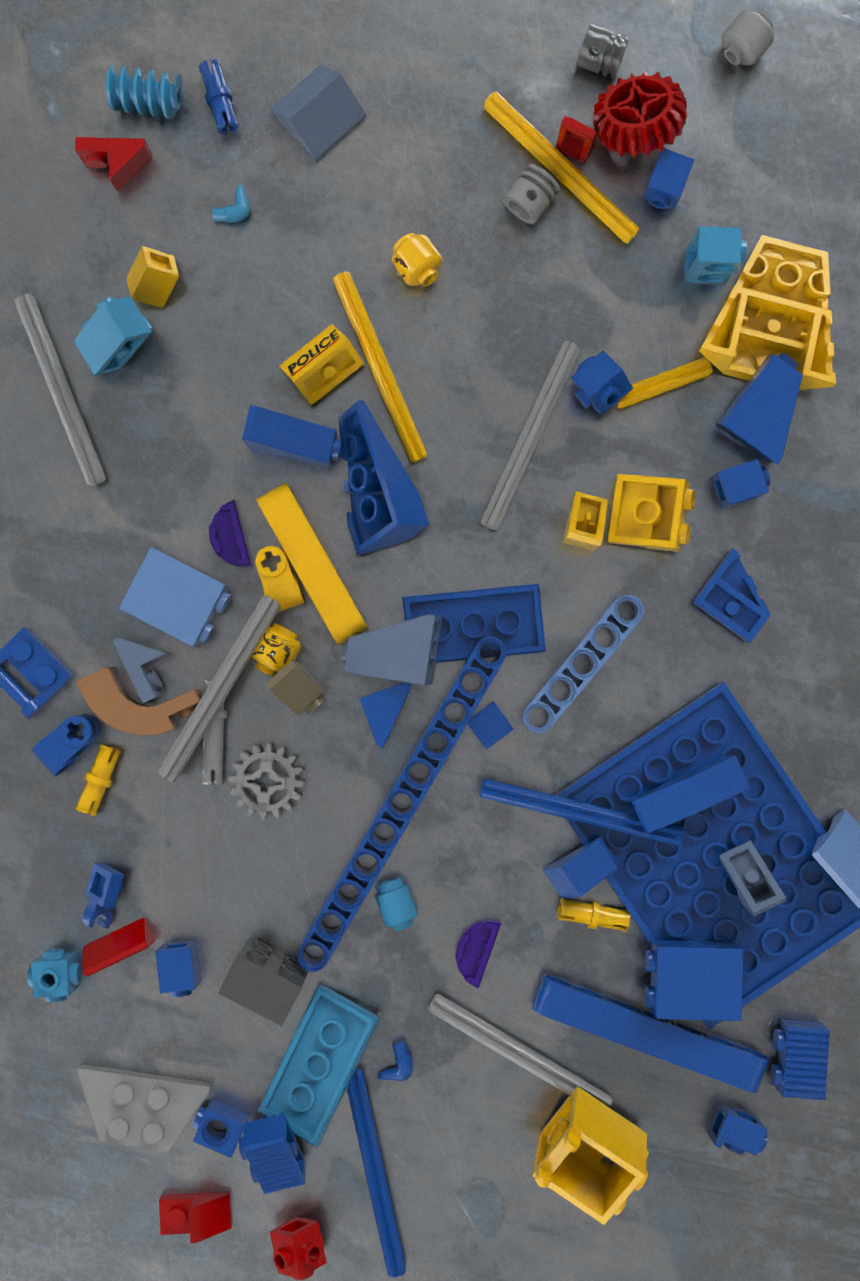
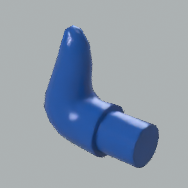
M401 1040L392 1044L395 1054L394 1060L397 1066L381 1071L377 1075L379 1080L405 1081L411 1077L413 1072L411 1053L408 1052L405 1040Z

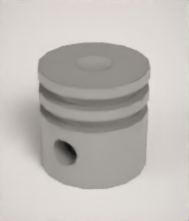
M528 164L525 171L520 174V177L516 179L503 196V202L516 217L532 225L537 222L550 202L553 201L555 195L559 193L560 187L557 181L543 168L535 164Z

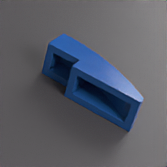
M736 755L719 758L694 772H687L631 802L645 833H650L710 808L749 789L750 786Z

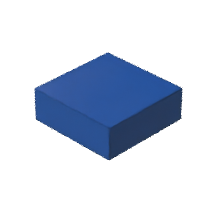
M494 701L472 716L468 722L469 727L485 749H488L514 730Z

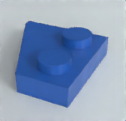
M733 548L725 556L692 603L745 642L751 643L771 614L764 600L760 599L757 594V587L752 577L748 576L739 559L741 556Z

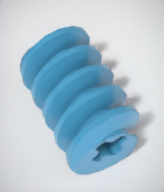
M110 65L106 77V95L109 107L113 111H120L123 107L126 113H133L137 110L139 115H146L150 111L153 117H160L163 113L166 119H173L180 109L183 94L182 75L177 74L174 84H170L169 75L166 72H163L160 82H157L155 71L150 70L147 79L143 80L140 68H136L133 78H130L128 67L122 66L120 74L117 76L114 65Z

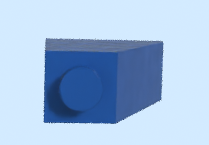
M780 353L779 356L769 354L717 422L774 464H779L783 457L803 374L795 369L798 363L784 353Z
M249 406L242 440L252 452L331 469L333 460L339 461L342 441L338 440V434L335 429L258 406Z

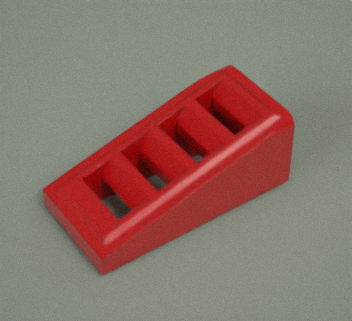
M564 116L555 148L564 156L585 165L597 140L596 131L571 117Z

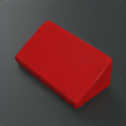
M141 918L86 944L82 950V972L84 976L89 977L151 946L154 943L155 937L147 920Z

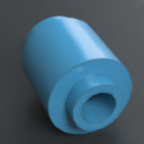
M401 876L375 885L377 894L374 896L385 927L393 926L394 931H400L414 924L413 918L417 917L418 913L408 885L402 882Z

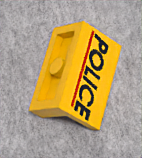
M331 324L280 364L279 367L312 406L365 363L349 339Z

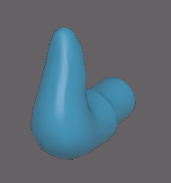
M238 185L236 188L235 205H226V207L212 209L214 222L227 221V223H233L248 217L250 205L243 185Z

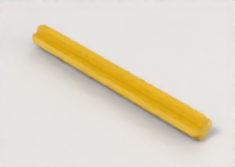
M493 92L487 97L484 102V109L624 243L628 244L636 237L639 227L498 92Z
M342 272L333 277L336 290L411 463L422 461L427 457V452L349 272Z

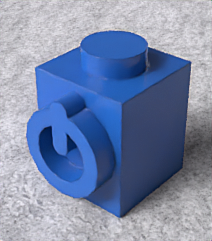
M604 350L596 357L592 356L585 359L571 377L578 388L574 393L577 399L586 409L592 406L600 415L615 406L621 398L633 389L623 369Z

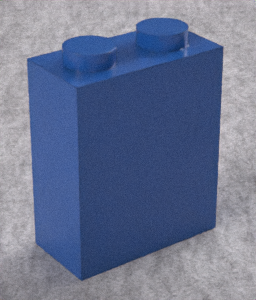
M652 940L651 950H647L645 956L646 971L651 972V986L645 987V1005L647 1008H650L656 1019L742 1021L743 948L736 942Z

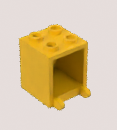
M577 1086L538 1135L532 1177L535 1178L540 1187H549L605 1225L613 1214L617 1216L622 1212L628 1196L634 1190L639 1191L647 1180L646 1159L649 1154L647 1150V1133ZM606 1156L614 1161V1163L610 1165L602 1158Z

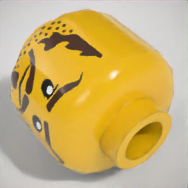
M409 233L395 243L391 260L406 284L410 286L422 285L425 287L432 284L439 277L438 271L442 265V257L427 236Z
M273 623L272 627L269 626L251 656L257 661L255 668L273 677L276 671L279 672L291 660L295 661L301 650V644L296 640L298 634L276 623Z

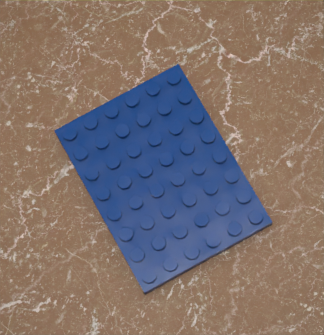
M721 682L554 796L637 815L631 802L632 800L687 772H694L719 758L736 755L750 788L710 808L673 823L685 829L683 842L679 846L565 819L583 845L598 837L602 838L619 864L618 869L607 876L606 879L650 945H652V940L736 942L743 948L742 1007H744L860 928V908L855 905L811 855L817 838L825 834L826 831L725 682ZM750 840L787 901L756 916H753L739 901L738 891L720 862L719 855ZM702 1020L708 1030L722 1022L719 1020Z

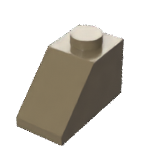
M291 660L265 684L271 692L297 715H301L304 711L310 715L324 702L320 696L326 691L299 661Z

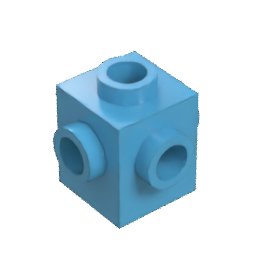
M64 949L43 951L40 957L31 962L27 972L28 986L33 988V998L45 997V1002L66 1000L67 996L79 987L82 979L81 964L78 963V952L64 953ZM51 975L54 976L55 981H52Z

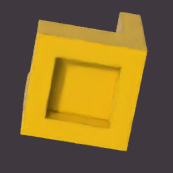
M141 246L127 276L128 288L133 300L160 308L164 307L179 278L174 256Z

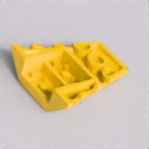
M761 235L699 352L724 375L749 381L769 354L779 356L780 353H784L798 363L795 369L803 374L799 390L834 387L836 385V373L833 372L832 366L834 343L831 342L830 333L832 311L829 310L828 297L831 295L828 252Z

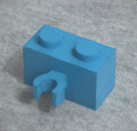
M131 296L119 299L108 297L99 302L96 306V312L82 324V330L74 339V343L94 376L121 369L152 332L150 323L146 317L141 315Z

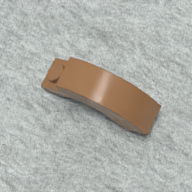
M116 667L104 668L76 681L85 702L97 717L117 730L135 735H156L179 729L180 726L175 715L178 714L180 719L192 715L203 696L201 689H194L157 706L145 705L135 700L127 692Z

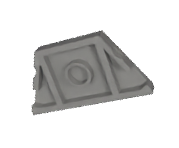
M84 1064L80 1065L77 1072L99 1142L165 1152L170 1151L211 1091L213 1084L210 1082Z

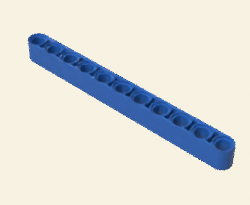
M484 636L473 646L304 935L297 953V960L304 970L317 972L323 969L331 958L506 657V647L500 639ZM487 642H494L499 648L498 657L493 661H484L480 655L481 647ZM470 672L478 673L482 680L481 686L475 691H467L462 685L464 676ZM451 703H459L464 707L463 717L457 721H451L445 717V709ZM434 733L443 734L447 739L446 746L439 751L431 750L427 745L428 738ZM421 763L428 767L429 774L425 779L418 781L410 776L409 771L413 765ZM398 794H406L410 797L412 803L408 809L398 810L393 806L392 799ZM381 824H387L393 828L394 834L391 838L382 840L375 835V828ZM364 854H368L375 858L376 865L371 869L365 870L358 865L357 859ZM344 885H353L357 888L359 894L353 899H346L341 895L340 888ZM327 915H334L340 919L341 925L335 929H330L323 924L322 919ZM310 945L319 946L323 951V955L319 958H311L306 954L305 948Z

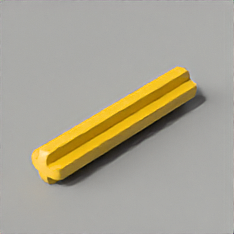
M706 357L631 384L633 389L621 398L616 405L622 409L708 377L713 372L711 363Z

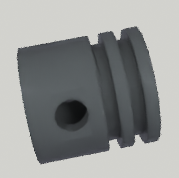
M590 24L576 66L597 74L602 71L603 76L607 77V74H611L610 78L615 79L629 37L625 36L623 40L620 39L621 35L618 33L615 37L612 36V31ZM594 46L599 48V53L593 50Z

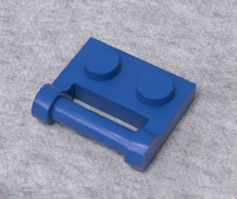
M23 627L0 650V687L22 708L21 713L28 720L34 717L75 676L26 627ZM8 661L39 692L34 699L1 668Z

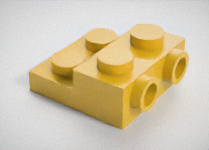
M617 474L608 542L611 544L640 546L653 550L681 552L682 544L688 545L691 527L690 524H685L687 510L692 511L694 509L695 490L690 489L691 484L686 479Z

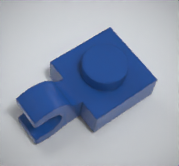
M94 863L84 895L90 900L82 915V923L88 927H93L95 919L99 916L97 924L103 928H109L112 922V913L109 908L115 907L117 897L121 892L124 874L107 864Z

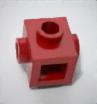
M296 1216L270 1231L274 1251L273 1261L279 1274L293 1277L295 1280H304L314 1274V1270L327 1263L324 1252V1240L318 1221Z

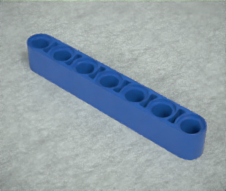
M543 975L532 1006L535 1012L547 1018L752 1093H758L769 1062L767 1056L745 1046L671 1019H656L652 1012L550 975Z

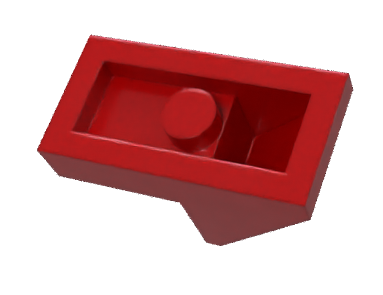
M76 137L75 151L84 164L92 168H105L109 164V179L116 190L121 189L152 159V152L145 139Z
M231 1191L161 1195L159 1199L160 1235L190 1234V1243L192 1244L231 1229Z

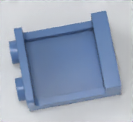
M150 547L119 609L192 647L199 648L201 643L206 644L211 638L215 626L211 623L217 612L222 614L231 598V595L227 594L230 587Z

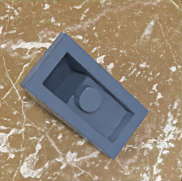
M124 638L113 640L112 642L142 703H151L161 698L162 695L159 689L163 688L161 680L155 670L149 671L147 666L171 655V653Z
M751 840L719 855L720 862L738 891L739 901L753 916L787 901Z

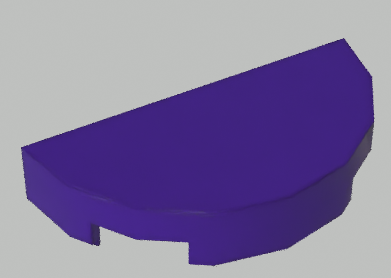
M232 500L219 508L220 510L214 515L209 526L210 543L215 553L226 563L237 567H253L237 503L235 500Z
M487 919L475 922L463 931L457 941L455 959L458 970L466 982L478 989L499 932L501 921Z

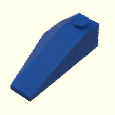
M358 400L338 419L340 441H342V459L347 461L349 480L344 481L345 492H350L352 512H347V524L357 555H364L408 541L430 524L419 492L363 400Z

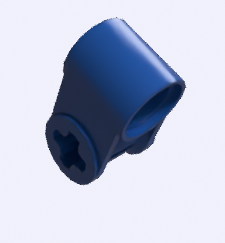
M89 714L71 716L54 731L41 739L32 748V752L56 777L68 769L79 758V755L98 739L101 733L100 723L97 718ZM83 724L85 728L82 730V734L84 736L79 737L77 735V732L80 730L78 725Z

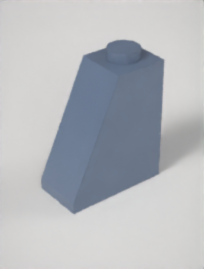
M427 614L349 637L348 643L344 644L341 654V662L345 664L344 672L419 685L432 684L442 616Z

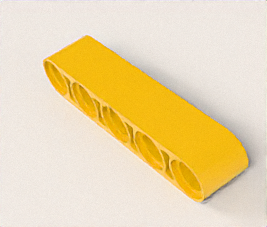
M285 482L258 497L256 501L336 643L340 645L347 641L349 637L367 630L368 627L287 483Z

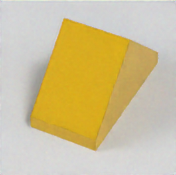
M575 491L562 543L592 551L598 549L603 541L608 499Z

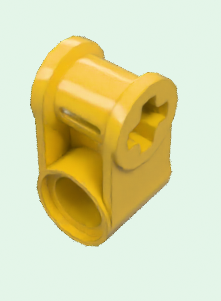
M275 546L262 548L256 555L255 563L263 584L264 595L279 602L280 609L278 612L304 604L305 598L285 551ZM270 552L273 556H280L281 562L276 564V571H273L272 567H265L264 561L268 560V553Z

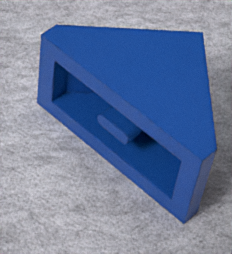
M403 682L360 698L376 745L382 748L385 746L413 684Z
M598 837L546 866L543 871L561 898L582 897L618 869L619 864L602 838Z

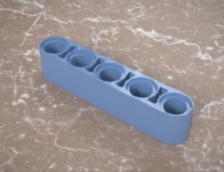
M624 595L611 602L523 708L521 720L528 730L534 733H543L555 724L640 622L644 614V607L639 598L633 595ZM622 602L631 604L634 609V615L629 621L621 619L618 615V606ZM600 628L609 630L612 635V642L606 648L599 646L595 639V635ZM579 654L587 656L590 660V668L584 674H579L573 667V661ZM559 680L565 682L569 689L567 697L560 701L554 699L551 695L552 685ZM536 707L544 709L547 715L545 723L539 727L532 726L528 719L530 711Z

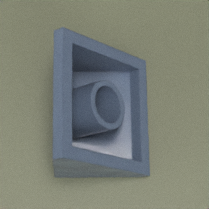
M321 64L270 109L271 113L315 161L320 159L366 117V113L343 76Z

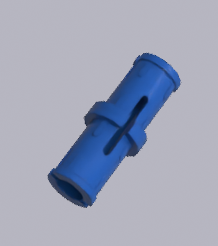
M210 59L213 74L210 73L206 60L199 65V71L207 91L205 94L206 103L212 108L217 132L222 135L227 134L224 121L227 120L230 133H233L239 128L230 102L232 100L231 90L225 85L219 60Z

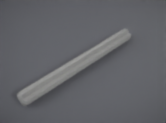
M30 293L16 297L15 304L86 483L90 486L99 485L106 481L105 474L36 300Z
M562 342L481 516L480 524L488 529L497 530L576 362L580 348L573 342Z
M265 595L261 598L160 766L158 773L164 779L175 782L279 611L280 604L276 600Z
M436 994L432 998L428 1007L430 1013L566 1094L571 1095L578 1086L609 1108L611 1107L613 1100L610 1095L442 995Z

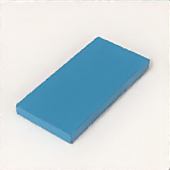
M322 984L318 985L258 1112L266 1117H272L274 1114L278 1116L281 1112L284 1113L293 1134L314 1147L319 1146L381 1018Z

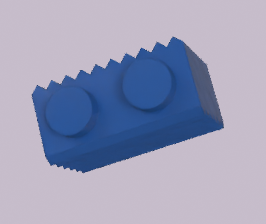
M780 1019V1029H775L773 1033V1046L775 1051H778L777 1064H772L771 1083L773 1086H776L775 1089L782 1097L814 1100L826 1099L830 1030L823 1023L818 1021Z
M281 1112L278 1116L274 1114L272 1117L267 1116L265 1119L261 1117L258 1121L255 1119L252 1122L247 1121L244 1124L243 1137L239 1138V1151L242 1159H248V1162H250V1173L253 1182H259L264 1194L304 1185L306 1160L285 1114Z

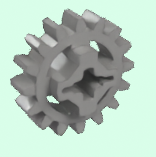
M268 743L262 752L260 747L255 745L252 746V756L244 751L240 754L244 762L242 764L237 762L232 764L231 767L237 771V775L228 777V781L236 783V788L232 789L229 793L230 795L239 794L241 799L236 804L238 808L245 804L249 806L248 816H251L258 810L260 811V818L263 820L267 818L269 811H272L274 817L278 818L281 816L280 807L290 811L293 806L289 800H299L301 798V795L295 789L305 785V781L299 780L296 775L303 771V768L293 767L292 763L297 758L295 755L289 758L284 757L285 747L282 746L277 752H273L272 743ZM261 759L259 769L256 772L245 773L251 763ZM276 761L285 767L288 775H282L276 768ZM266 772L269 773V779L278 782L269 786L267 790L264 789L263 783L254 781L264 776ZM245 787H249L255 792L257 801L249 796ZM288 789L280 801L272 803L273 794L277 790Z

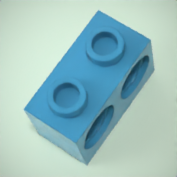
M699 226L686 248L685 282L726 284L732 274L737 272L741 262H744L746 258L747 242L742 240V228Z

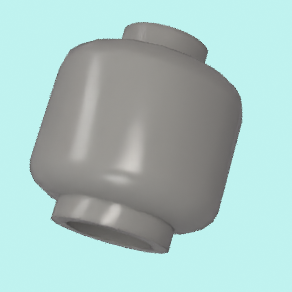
M758 10L743 11L723 33L724 55L730 63L734 65L742 64L744 66L753 65L772 45L774 26L765 13Z

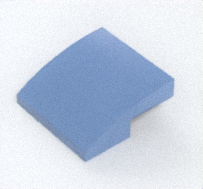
M844 809L834 815L829 831L817 838L811 855L855 905L860 908V825Z

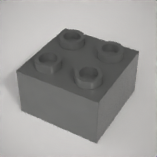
M257 940L253 943L247 941L234 960L218 994L282 1027L304 984L308 972L303 970L297 960L287 956L282 959L272 954L273 949L267 944Z

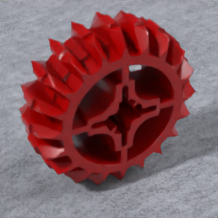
M646 71L641 76H634L631 73L630 78L626 80L618 78L616 85H607L606 92L598 95V102L594 105L593 111L594 130L597 132L601 146H606L609 153L617 151L620 157L631 153L634 159L639 153H645L649 157L652 150L656 149L662 152L664 144L673 145L675 136L682 135V129L687 119L686 97H684V92H682L679 83L672 82L671 76L662 78L659 72L648 76Z

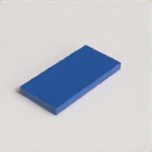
M539 584L402 597L405 621L427 614L442 616L435 663L466 660L475 643L484 636L500 639L506 647V656L546 652ZM494 642L485 643L480 650L482 658L498 657L499 648Z

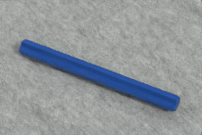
M484 779L480 787L479 794L484 799L678 846L682 844L685 835V829L674 824L645 833L637 815Z
M356 1069L347 1087V1093L387 1275L390 1278H395L405 1274L406 1265L362 1069Z

